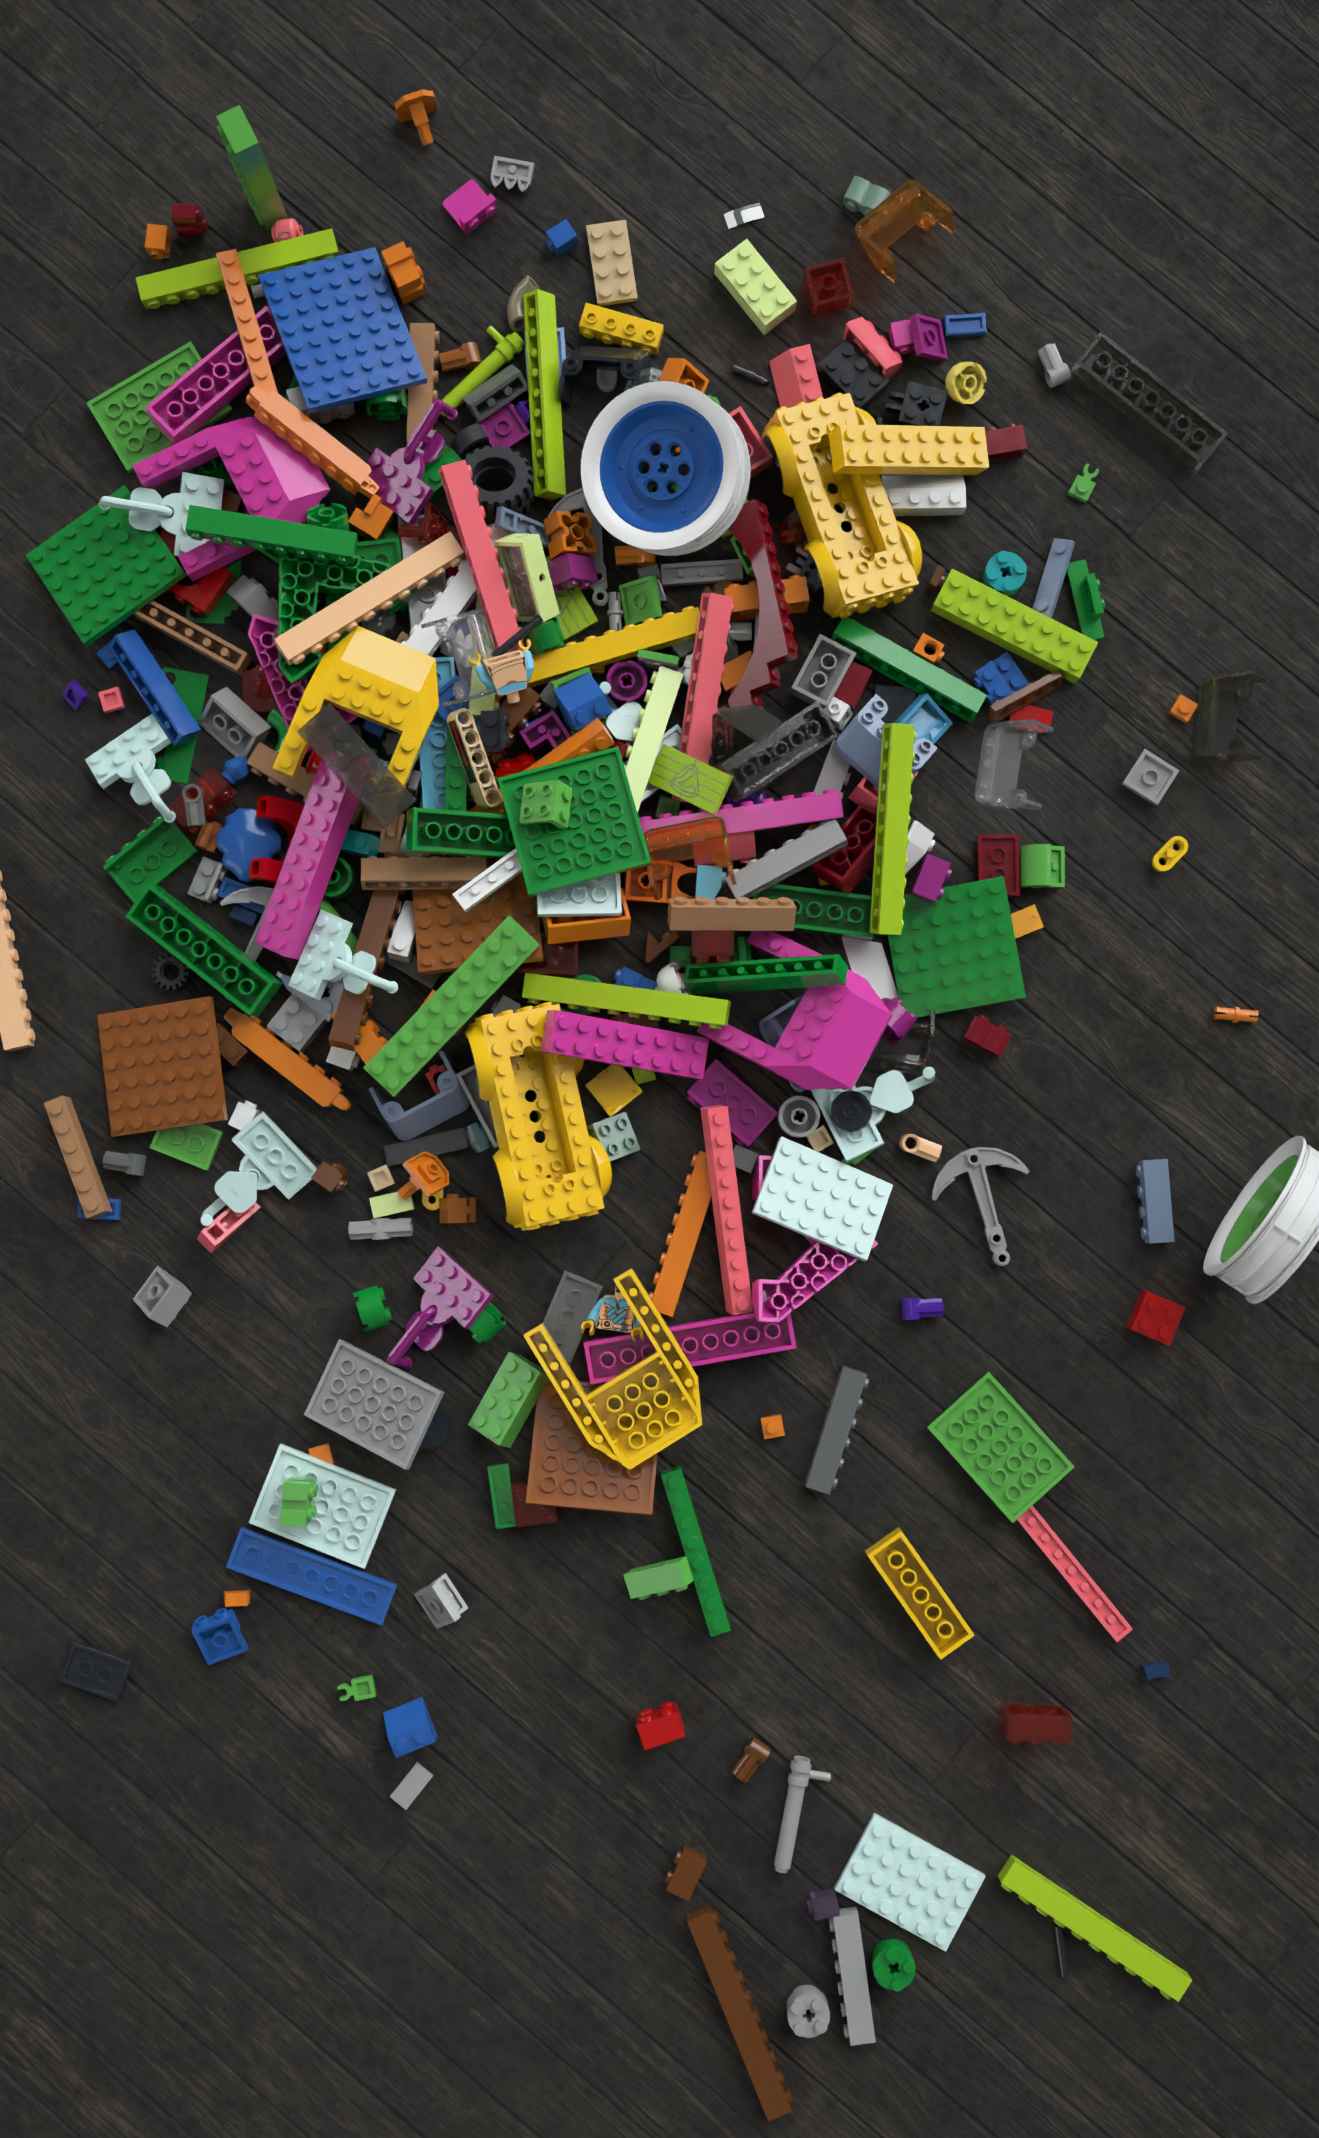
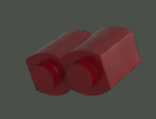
M172 203L171 219L178 235L204 237L205 232L208 231L207 219H204L203 210H200L197 204Z
M979 1015V1017L974 1016L962 1039L994 1057H1001L1012 1036L1008 1033L1009 1030L999 1024L997 1027L990 1023L991 1020L983 1015Z

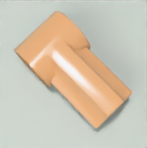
M904 1134L899 1140V1146L905 1152L935 1163L940 1156L941 1145L918 1137L915 1134ZM909 1137L913 1138L915 1142L911 1149H908L905 1145V1141Z

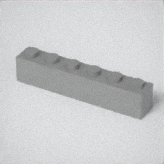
M827 819L819 824L820 827L803 832L800 838L796 840L790 839L783 844V847L766 852L763 858L759 860L753 859L746 864V867L729 872L725 880L735 899L739 897L749 899L847 846V838L836 819Z
M857 1907L832 1910L833 1918H829L830 1931L835 1932V1939L831 1940L833 1953L837 1952L838 1960L834 1962L836 1974L841 1976V1981L837 1982L839 1996L843 1995L844 2003H840L842 2017L846 2016L847 2024H843L845 2038H849L851 2046L875 2043Z

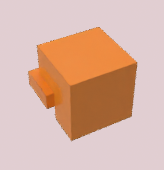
M373 494L364 512L356 507L349 519V528L368 541L381 540L394 519V512L382 504L381 497Z

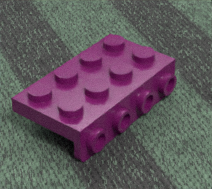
M717 1059L704 1072L703 1079H698L686 1092L689 1095L687 1099L694 1106L698 1104L701 1107L728 1106L730 1130L736 1136L733 1140L741 1147H744V1145L749 1147L778 1114Z

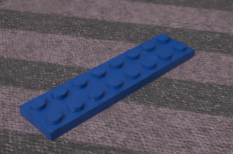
M245 1527L240 1528L226 1568L379 1625L384 1623L398 1585Z

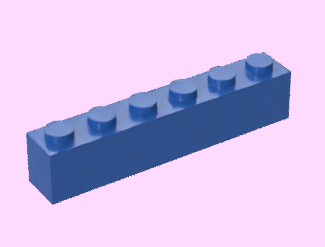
M135 629L115 635L108 646L173 746L193 741L201 731V728L189 712L186 704L183 703L177 694L176 689L172 686L164 671L156 662L154 656L144 644L143 639Z

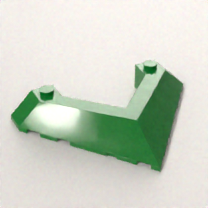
M293 553L279 554V636L317 613L319 593L345 596L393 566L376 560L363 559L360 556H355L354 564L343 565L335 560L320 561L316 557L311 556L300 558ZM416 587L410 591V595L402 600L398 598L393 601V605L385 611L389 616H392L404 607L420 589ZM279 651V669L290 683L294 684L313 675L323 656L319 651L314 654L311 652L299 664L295 665L293 663L289 666Z

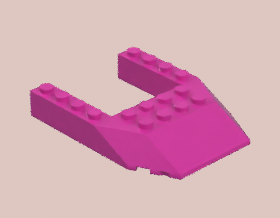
M246 417L206 428L132 465L144 488L154 489L182 475V472H188L221 456L250 515L302 524L307 522L306 515L308 509L320 504L321 499L325 498L330 491L319 467L313 464L301 452L295 450L291 444L279 437L256 417ZM210 540L178 557L187 575L192 581H195L255 551V549L251 546L240 548L227 542L216 544Z
M752 931L747 940L754 949L774 959L822 955L773 931ZM848 969L845 985L808 987L775 1048L729 1024L728 1026H722V1029L709 1028L707 1023H701V1027L699 1026L697 1032L703 1037L709 1038L710 1041L806 1090L853 1089L893 1015L867 979Z

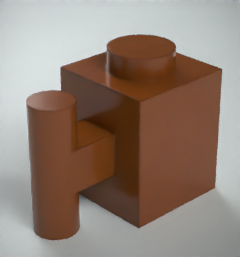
M213 821L202 825L195 845L218 855L220 850L216 847V834L223 825Z
M447 1194V1198H439L440 1223H467V1214L468 1223L477 1222L476 1198H468V1206L467 1198H459V1194Z

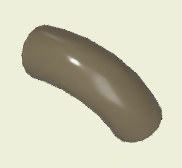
M529 275L524 277L514 288L508 301V322L510 328L515 332L525 330L523 295L539 289L536 282Z

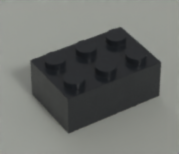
M849 337L818 363L817 374L836 394L850 393L854 406L862 410L867 409L887 391L889 380Z

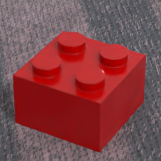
M1141 1290L1126 1328L1170 1346L1186 1307L1151 1292Z
M664 1702L659 1705L660 1708L654 1710L647 1708L639 1712L636 1726L644 1750L685 1737L684 1723L677 1702Z

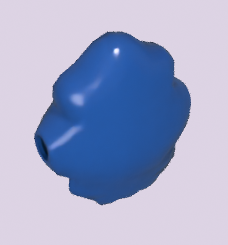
M238 808L234 813L228 815L225 818V826L216 834V847L223 853V866L244 882L254 880L249 879L251 858L264 857L272 859L281 850V837L274 830V821L257 818V810L252 808Z

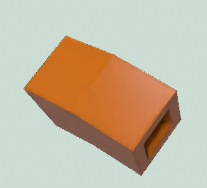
M250 1590L224 1591L225 1607L248 1606L250 1604Z

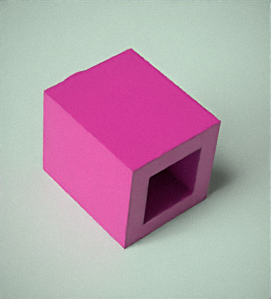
M910 320L890 323L888 332L892 350L897 351L900 355H906L913 351L915 344Z

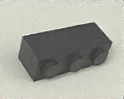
M511 364L465 395L462 399L470 414L480 422L526 391L528 384L521 371Z

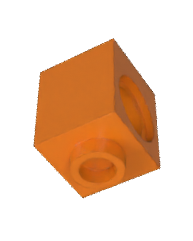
M147 224L145 240L147 253L154 259L169 258L172 233L168 226Z
M923 633L912 653L927 660L932 665L935 662L939 664L944 655V652L941 651L944 644ZM924 648H932L934 650V654H926Z

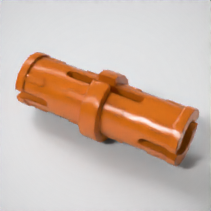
M1218 1006L1214 1009V1012L1223 1013L1214 1014L1215 1020H1232L1233 1023H1238L1239 1021L1257 1023L1258 1018L1249 1017L1250 1015L1258 1016V1010Z

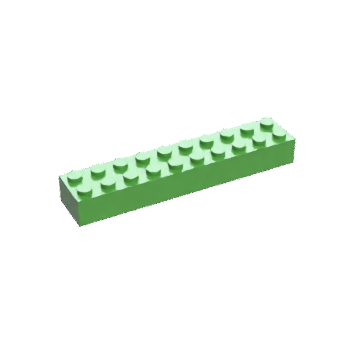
M509 915L363 1068L395 1097L540 944Z

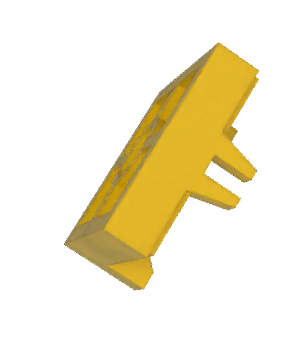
M617 1065L608 1066L585 1085L610 1117L643 1092L623 1066Z

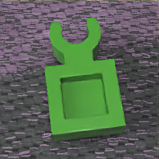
M1088 463L1082 470L1083 476H1076L1067 494L1083 503L1087 502L1096 484L1091 480L1095 479L1099 473L1098 468L1093 474L1088 473L1087 469L1090 465Z
M373 1674L352 1678V1685L342 1683L337 1687L338 1690L345 1689L347 1691L346 1695L340 1696V1701H346L353 1695L355 1701L373 1698L377 1695Z

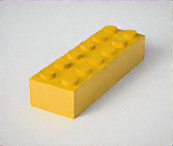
M899 1527L865 1550L867 1556L940 1660L975 1636Z

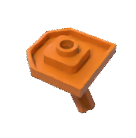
M422 89L402 96L395 103L399 123L412 119L417 127L422 145L431 144L433 138L428 125L427 114L437 111L433 91Z
M424 1151L402 1164L411 1177L409 1178L410 1181L398 1190V1194L403 1200H406L417 1190L421 1189L429 1197L449 1184V1172L437 1156Z

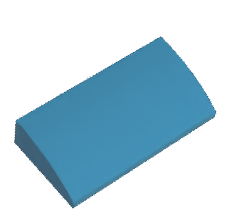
M927 693L919 695L894 722L915 725L916 738L914 744L921 738L928 739L934 744L953 724Z

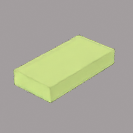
M398 1192L369 1198L373 1218L415 1209L412 1195L406 1200H403Z

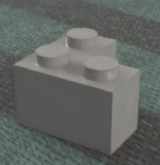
M243 575L226 591L251 617H253V614H257L276 621L279 620V603L273 597L270 599L266 595L268 593L266 588L253 577L249 579Z

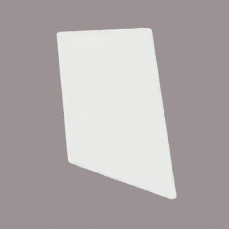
M842 937L851 970L867 979L880 999L899 998L882 943Z

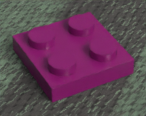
M917 313L911 315V331L913 333L916 355L939 362L947 360L941 320Z
M511 401L482 421H475L488 435V443L491 447L501 445V448H513L531 437L530 430Z

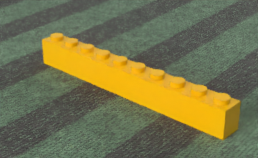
M689 606L676 614L674 612L666 613L662 616L663 618L656 620L649 618L644 620L643 624L636 626L635 624H629L624 626L623 630H609L604 632L603 636H589L583 642H569L563 648H549L545 650V653L536 656L532 654L534 670L527 685L532 688L549 683L552 678L557 680L585 667H589L592 670L636 657L640 649L656 651L695 639L699 608Z

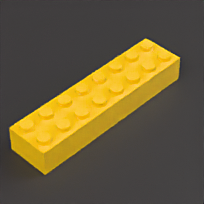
M840 424L829 432L833 474L978 475L989 468L984 427Z

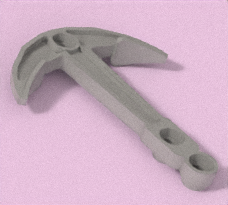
M580 488L562 498L553 507L549 516L556 511L574 512L584 510V513H590L593 529L589 532L590 537H595L597 553L591 557L594 558L597 574L602 575L601 580L591 584V589L594 592L592 600L597 607H604L609 599L606 592L608 589L606 566L603 561L602 525L592 513L583 488ZM598 594L604 595L603 600H598L596 597Z
M256 886L240 889L231 893L220 902L221 906L232 903H251V901L265 906V910L245 951V954L255 962L263 949L262 946L255 943L274 888Z
M988 1147L967 1149L947 1161L934 1182L932 1199L936 1200L940 1193L955 1180V1176L967 1172L985 1225L984 1231L988 1246L993 1252L992 1260L998 1266H1005L1010 1261V1255L1005 1250L1007 1244L1002 1227L998 1223L985 1167L999 1164L1001 1167L1013 1168L1025 1174H1028L1030 1171L1017 1157L1000 1149ZM972 1155L977 1156V1161L974 1163L970 1160ZM996 1234L1000 1236L998 1242L993 1241V1236ZM1001 1254L1005 1255L1003 1262H1000L998 1259Z

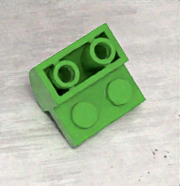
M1051 844L1020 846L1021 887H1065V846H1051Z

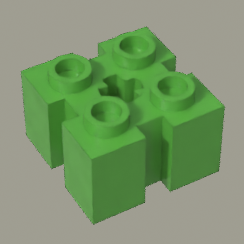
M290 1477L283 1482L280 1525L306 1527L316 1517L317 1506L313 1504V1500L318 1495V1484H315V1478Z

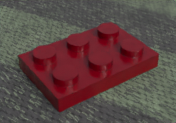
M1019 834L977 835V881L1004 876L1007 897L1020 896Z

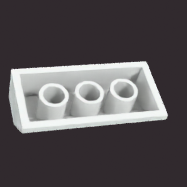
M963 475L881 476L894 516L963 515L966 509V486Z

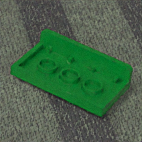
M162 815L153 821V825L150 828L140 831L137 834L138 838L132 843H126L121 848L122 851L109 857L103 866L105 871L113 877L134 903L148 883L160 885L199 852L174 822H166Z

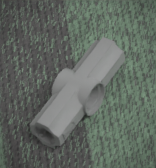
M412 1218L371 1219V1221L349 1222L348 1232L350 1239L353 1240L367 1238L379 1240L391 1239L390 1237L413 1236Z

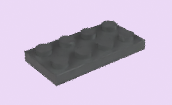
M565 1270L543 1324L565 1360L571 1363L583 1335L581 1325L587 1321L603 1286Z

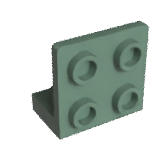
M626 1112L587 1126L588 1135L594 1137L603 1145L608 1154L609 1161L640 1150Z

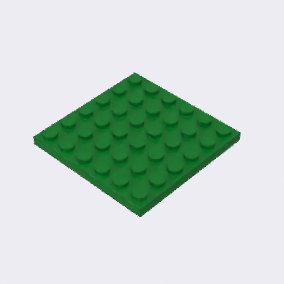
M124 485L109 495V497L130 500L131 493ZM99 503L26 554L35 571L86 647L187 576L156 529L153 531L135 529L129 523V510L114 507L103 510L100 508Z
M619 746L497 778L529 897L652 865ZM559 780L572 788L568 828L560 829L549 822L526 825L520 823L523 787L525 784Z
M1004 876L943 887L944 892L941 899H936L934 904L910 894L904 895L905 907L902 915L904 926L901 930V935L888 934L899 1000L903 1002V1007L907 1011L913 1013L916 1018L1026 998Z

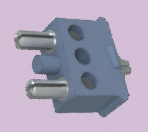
M799 545L796 548V552L807 559L804 560L798 557L796 564L800 565L801 569L791 563L786 566V569L795 575H801V577L806 575L808 577L806 578L807 586L815 593L820 587H823L822 581H818L817 578L819 571L811 554L808 551L805 552L803 547Z

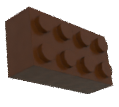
M528 685L526 689L518 691L520 701L508 703L506 698L496 710L501 711V708H505L506 714H510V727H506V735H510V747H506L508 749L515 744V738L519 731L523 730L526 723L530 722L533 717L537 718L543 711L541 696ZM480 728V730L478 731V733H479V736H480V738H481V728ZM486 753L490 767L493 763L496 765L503 757L502 753Z

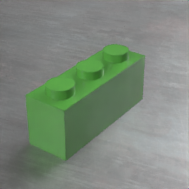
M686 1556L632 1568L624 1574L630 1598L639 1597V1600L651 1597V1594L657 1593V1596L669 1593V1590L673 1589L676 1592L683 1591L693 1581Z

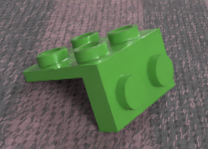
M559 780L525 784L523 787L520 823L526 825L549 822L560 829L568 828L572 788Z

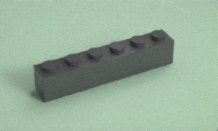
M841 1366L805 1480L807 1488L829 1495L831 1490H835L838 1478H835L837 1470L841 1471L844 1463V1458L841 1457L843 1451H847L850 1444V1438H848L849 1431H853L856 1425L855 1412L860 1410L863 1402L860 1396L862 1390L866 1391L869 1383L865 1372Z

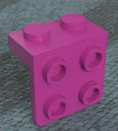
M469 180L443 201L444 208L466 235L498 211L495 197L491 193L487 196L475 180Z

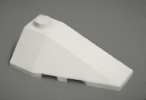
M914 820L908 830L909 844L906 853L908 864L905 869V875L924 856L926 851L931 852L935 843L932 840L934 833L916 820Z

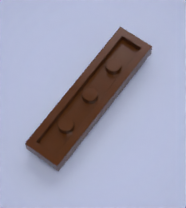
M1059 670L1051 674L1048 673L1038 681L1029 683L1025 688L1012 692L1008 697L995 701L990 706L988 719L994 724L1059 689L1063 675Z

